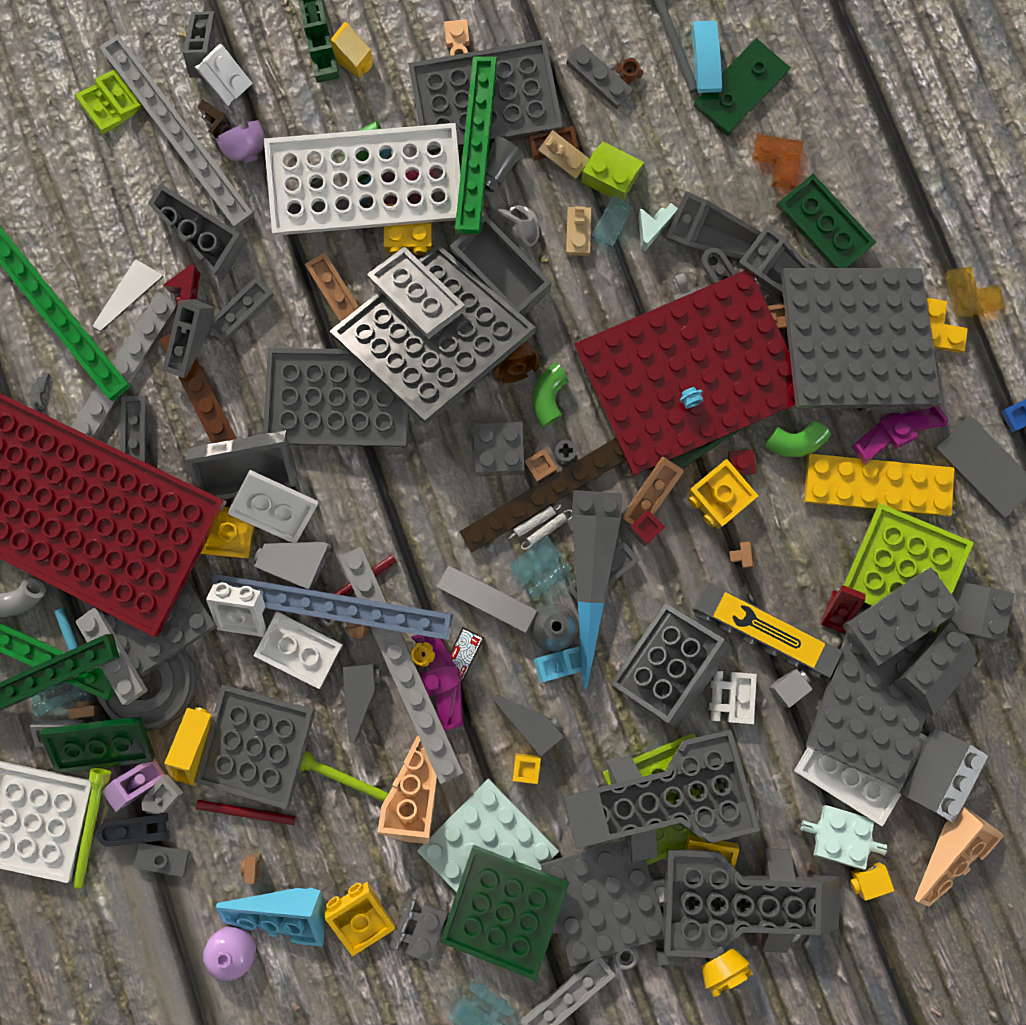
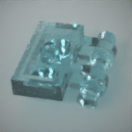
M548 536L509 565L523 585L527 584L530 580L533 581L535 586L528 592L534 599L541 593L544 595L548 592V588L558 580L562 581L566 578V574L573 569L567 561L560 567L556 564L555 561L562 557V554ZM549 567L553 572L541 580L538 574Z
M472 979L467 989L474 993L473 998L470 1000L462 994L450 1012L448 1020L455 1025H504L497 1018L501 1013L510 1018L514 1008L508 1005L507 1000L503 997L498 998L488 991L486 985L483 983L480 985ZM482 999L493 1006L490 1013L479 1006Z

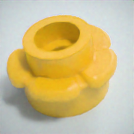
M421 642L417 643L411 651L413 662L422 667L428 666L435 658V653L432 651L433 647L427 642L423 644Z

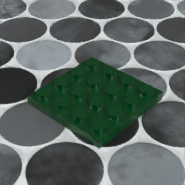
M473 845L440 943L536 981L570 882Z

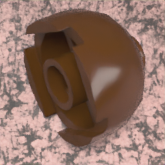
M525 341L493 368L492 372L495 379L501 378L503 383L517 382L527 378V372L532 369L535 372L540 365L539 357L533 345Z

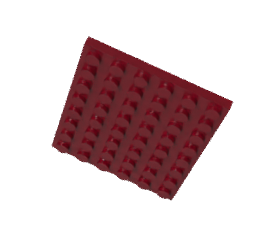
M747 270L574 343L575 350L633 476L655 467L662 456L672 460L796 406L790 352L754 276ZM695 387L696 390H702L703 401L700 404L691 408H685L684 404L680 402V398L683 397V391Z

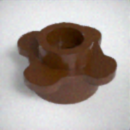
M628 58L622 64L616 66V73L620 74L623 81L628 85L632 83V80L643 76V70L640 69L639 63L634 58Z

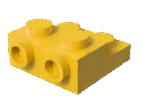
M433 222L384 226L385 252L394 255L403 247H406L414 255H425L433 248Z
M727 459L686 492L689 495L687 500L690 505L695 509L700 508L705 514L703 516L704 521L711 528L715 526L717 529L724 526L758 497V494Z
M368 881L364 884H354L348 890L347 895L342 898L338 896L332 898L324 909L325 920L352 957L396 929L395 923L382 907L380 898Z

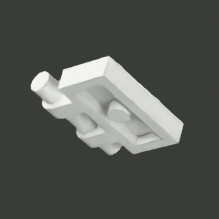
M716 671L713 680H710V688H712V702L709 703V710H711L710 720L720 721L721 711L728 712L727 722L754 724L757 674L730 672V682L723 681V671ZM722 689H729L728 704H721Z

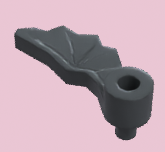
M49 373L43 374L42 377H37L36 382L32 384L31 394L35 400H31V407L38 412H42L45 409V404L42 402V394L46 392V385L50 377Z

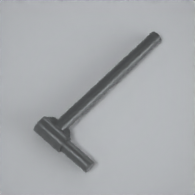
M654 0L690 93L696 92V80L665 1Z

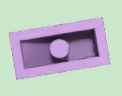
M154 758L153 762L141 763L113 780L102 793L115 812H117L153 788L159 779L165 776V773Z

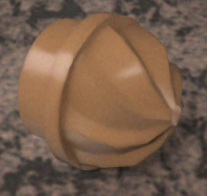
M346 622L347 626L345 629L353 638L361 639L369 631V626Z

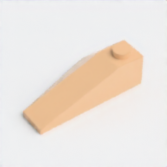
M419 736L416 737L404 761V765L381 807L378 833L404 842L429 844L437 776Z
M963 806L955 823L950 821L945 823L915 900L930 907L952 887V880L962 874L965 876L970 871L969 864L977 857L983 860L1004 835L972 810Z

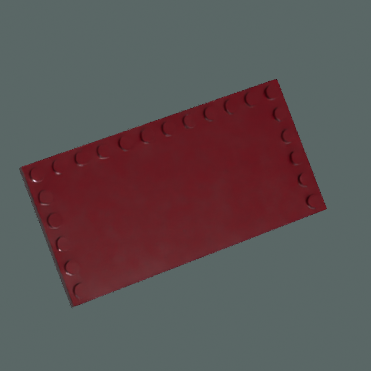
M0 393V559L153 637H158L226 501Z

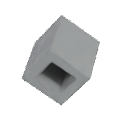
M797 669L789 670L769 686V689L780 703L788 708L813 690L809 685L811 682L809 677L802 670L798 671Z

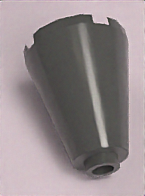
M556 603L548 604L538 610V614L530 628L531 636L534 642L545 651L554 653L564 651L575 643L579 634V622L574 612L568 607ZM554 622L560 623V631L556 632L552 629Z

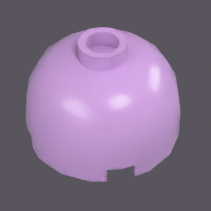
M258 120L248 122V128L246 126H238L216 138L220 150L229 160L235 162L244 161L245 165L258 160L257 154L263 150L265 139L263 128Z
M226 926L217 930L208 939L203 951V962L206 970L214 978L221 981H232L243 976L252 967L255 959L256 945L253 937L245 929Z

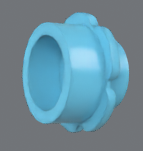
M695 387L689 388L682 392L683 397L680 398V402L684 404L685 408L694 407L703 401L701 395L703 391L696 390Z

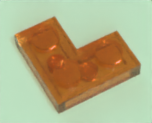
M763 134L756 135L752 160L775 163L772 186L789 189L796 188L803 141Z

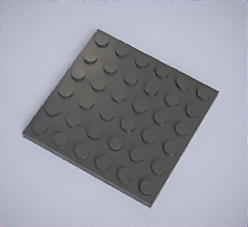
M439 244L423 255L419 261L465 304V312L428 339L379 291L330 331L332 337L425 425H428L536 333L534 325Z
M783 268L781 271V281L796 409L938 407L942 404L922 268Z

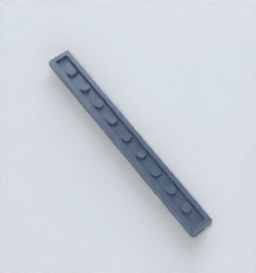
M221 574L214 575L213 584L223 582L232 587L241 588L249 586L252 589L261 591L265 608L448 640L450 637L453 614Z

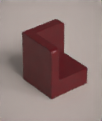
M647 510L628 530L645 547L665 526Z

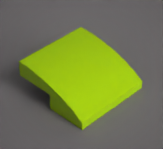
M116 70L95 78V85L75 94V100L101 135L116 128L142 108L141 103Z

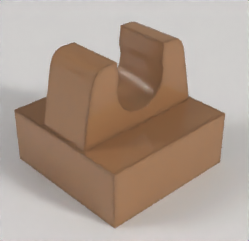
M741 542V550L729 552L730 561H742L744 568L756 567L752 542Z

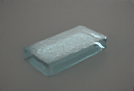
M612 196L591 235V239L612 249L634 206Z

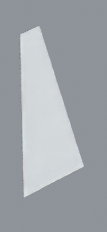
M135 259L93 324V327L101 331L163 275Z

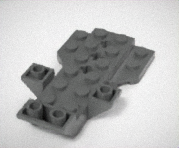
M731 730L682 741L665 772L645 777L641 776L630 755L607 760L605 762L611 785L564 797L576 849L625 837L631 863L657 857L656 829L675 824L683 826L709 844L761 831ZM716 780L718 784H723L724 789L720 790L721 793L715 789L714 784H716ZM692 786L700 791V794L697 795L698 799L690 793ZM668 791L670 795L676 796V800L673 801L674 805H672L670 801L666 800Z
M764 848L763 874L765 876L740 875L718 850L667 849L663 907L664 955L717 958L724 952V948L734 938L736 940L743 932L762 933V952L788 953L795 934L822 935L838 929L840 877L813 875V878L795 877L790 849ZM693 896L696 903L692 902V906L689 907L685 901ZM718 897L722 902L721 904L718 903V907L714 908L711 902L714 898ZM744 898L747 904H743V908H739L737 902Z

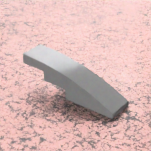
M450 566L447 567L437 586L439 589L527 634L538 614L537 610Z

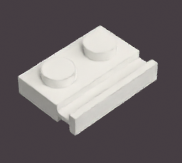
M221 44L203 59L202 63L195 66L197 71L227 106L253 84Z

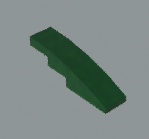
M298 0L316 82L320 83L338 79L337 64L322 0Z

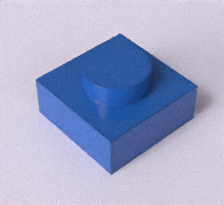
M1026 399L1001 411L1011 432L1026 426Z

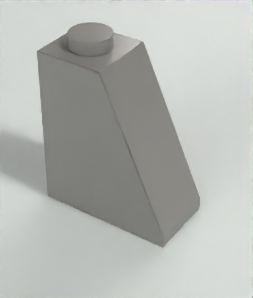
M325 542L264 544L263 548H259L255 554L254 561L256 564L254 567L306 589L313 590L332 546Z

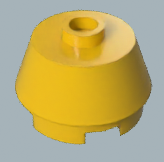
M734 948L722 952L717 958H709V961L701 965L705 989L708 988L713 997L720 995V992L723 990L732 989L747 980V977L753 975L748 966L750 963Z

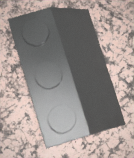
M951 622L939 626L936 633H932L894 682L932 716L935 715L978 661L970 639Z
M933 727L899 793L933 814L955 823L988 755L974 746Z

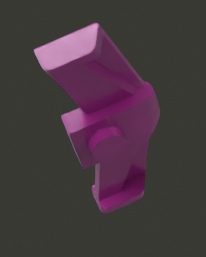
M939 406L904 414L890 413L881 417L879 423L854 443L851 448L865 466L868 461L889 443L895 449H898L915 441L918 437L917 431L939 426L945 427L949 420Z
M423 635L411 636L416 644L427 642L433 647L432 651L435 653V658L428 665L430 670L421 672L420 676L428 695L437 694V714L444 731L462 726V679L459 668L454 664L440 638Z

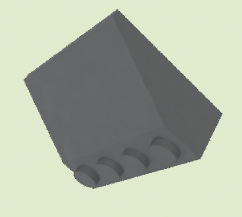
M665 603L610 684L677 730L732 647L722 637Z

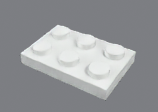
M250 470L228 514L289 542L297 543L316 509L318 501Z
M276 611L254 656L321 689L343 644Z

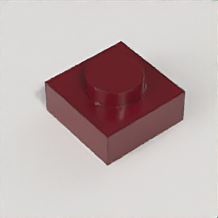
M753 449L728 452L729 462L741 476L756 473Z

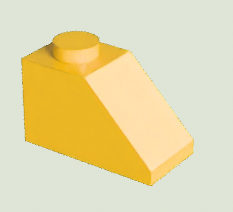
M344 22L331 38L332 47L337 63L360 78L364 72L367 73L372 67L373 57L371 49L353 28Z

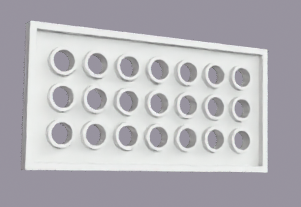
M456 123L264 139L273 236L456 220L460 184ZM431 145H437L441 151L437 155H430L427 149ZM407 147H414L417 150L416 155L413 157H407L403 152ZM383 149H390L393 155L389 159H383L380 157V152ZM359 151L369 153V157L365 161L357 160L356 155ZM343 153L345 159L341 163H335L332 161L333 155ZM319 155L321 157L319 164L311 165L308 163L310 156ZM291 156L297 158L295 166L287 167L284 165L286 158ZM434 168H439L443 171V175L438 179H434L429 175L430 171ZM410 170H415L419 173V177L414 181L406 178V173ZM392 172L395 175L394 181L390 183L384 182L382 180L383 174ZM362 174L370 175V183L366 185L360 184L358 182L359 176ZM338 176L347 178L346 185L342 187L336 186L334 181ZM314 178L323 180V185L318 189L310 186ZM290 180H297L299 182V187L294 191L286 188ZM437 191L443 192L445 199L442 202H435L431 198L432 194ZM413 193H417L421 196V201L418 204H411L408 201V197ZM389 195H393L398 200L394 206H387L384 203V199ZM369 197L373 199V205L370 208H363L360 205L363 198ZM339 200H348L350 203L349 207L346 210L337 209L336 204ZM315 202H324L326 205L325 209L322 212L313 211L312 207ZM291 204H300L301 211L298 214L289 213L288 209Z

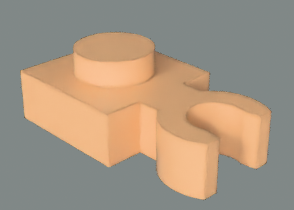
M467 19L445 21L447 48H451L450 56L458 53H468L465 47L470 46Z

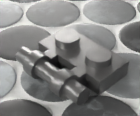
M408 897L405 906H402L399 915L401 916L396 929L391 933L392 940L389 947L399 950L401 942H407L409 945L406 954L429 963L448 911L424 903L421 912L414 909L417 900ZM410 919L417 921L413 934L406 931Z

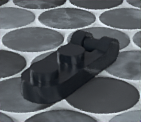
M168 813L106 821L99 826L97 839L100 844L107 847L170 839V830H167L166 821L169 820ZM156 823L157 832L150 833L149 824Z

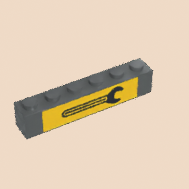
M709 582L704 585L692 609L698 612L696 615L698 618L706 622L713 620L719 623L718 628L732 634L735 631L742 635L740 639L751 645H754L756 642L764 646V652L774 657L777 654L785 657L784 662L793 667L799 668L800 665L808 669L807 674L819 680L822 677H831L843 652Z

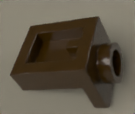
M202 99L197 107L202 114L201 118L211 126L208 132L216 141L219 135L229 131L231 123L226 114Z

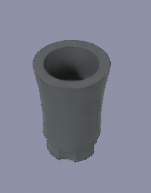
M500 136L495 137L488 153L485 190L491 193L495 192L498 186H501L507 174L523 156V152L516 145Z

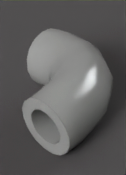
M29 578L25 579L18 589L12 592L0 593V618L20 615L31 610L46 593L43 583Z

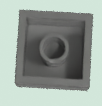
M522 422L474 424L476 477L524 475Z

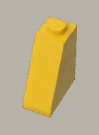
M195 708V710L186 709L164 763L172 780L192 786L196 785L194 782L212 721V715L203 708Z

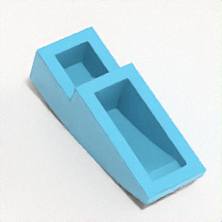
M716 20L693 21L691 40L698 93L721 92L722 74Z

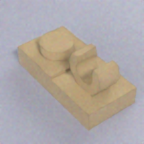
M553 130L538 149L541 154L574 179L578 177L589 161L587 156Z
M582 206L568 207L566 255L590 256L591 208Z

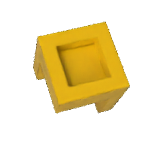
M515 753L512 780L538 784L540 756Z

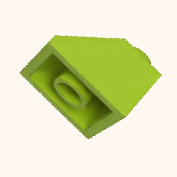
M603 141L594 150L582 172L581 183L623 203L644 162Z

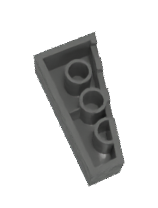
M160 183L148 204L174 230L179 238L190 247L196 256L205 263L211 272L224 280L248 240L237 231Z

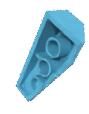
M294 888L220 902L216 905L223 923L251 931L258 927L268 932V936L275 938L278 933L292 937L291 942L296 944L323 946L325 933L324 909L326 904L321 890Z

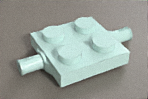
M825 805L822 808L821 819L817 824L805 820L801 823L803 825L801 826V831L815 834L816 845L813 856L860 870H866L868 855L871 851L882 855L886 854L887 850L884 849H887V845L873 841L874 821L868 817Z

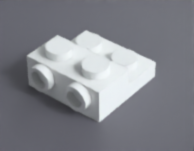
M223 582L213 584L206 601L217 625V630L264 637L267 628L262 616L265 604L261 591L252 589L249 586L241 588L232 587Z

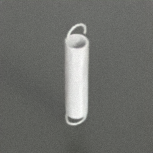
M559 504V505H556V506H554L553 508L559 506V507L557 508V509H559V508L561 507V505H560V504ZM551 506L545 508L513 529L515 534L511 535L508 539L515 536L516 533L521 537L534 527L556 515L555 511Z
M560 513L527 538L530 546L533 547L571 518L567 519L563 513Z

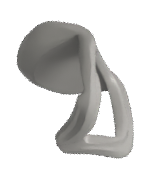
M522 205L513 206L508 211L498 209L502 222H507L509 219L516 223L515 238L518 246L530 248L536 244L539 238V224L535 213L531 209ZM519 210L528 217V220H521L513 214Z

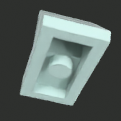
M672 203L666 209L662 207L656 213L654 219L643 209H640L638 221L641 249L643 251L648 249L674 219L678 208Z

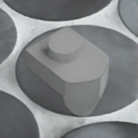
M168 774L162 776L148 794L144 796L142 810L151 814L164 813L172 807L184 792Z

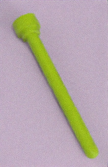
M305 750L300 768L301 771L313 770L382 802L387 798L389 793L316 761L312 753Z
M93 768L90 770L89 781L91 782L92 791L73 881L75 889L82 888L84 884L102 790L109 783L111 771L106 769Z

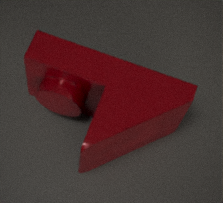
M195 265L187 266L163 285L168 292L181 294L177 296V307L179 300H197L201 273Z
M844 585L841 586L839 591L833 590L821 625L845 633L842 625L856 616L866 600V594Z

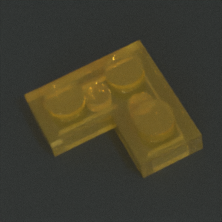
M972 266L948 270L945 273L955 318L1001 311L1005 308L1001 286L977 289Z

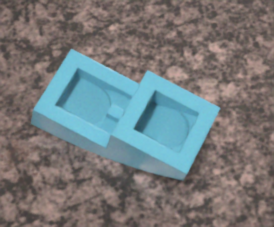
M581 646L533 659L540 683L582 671Z

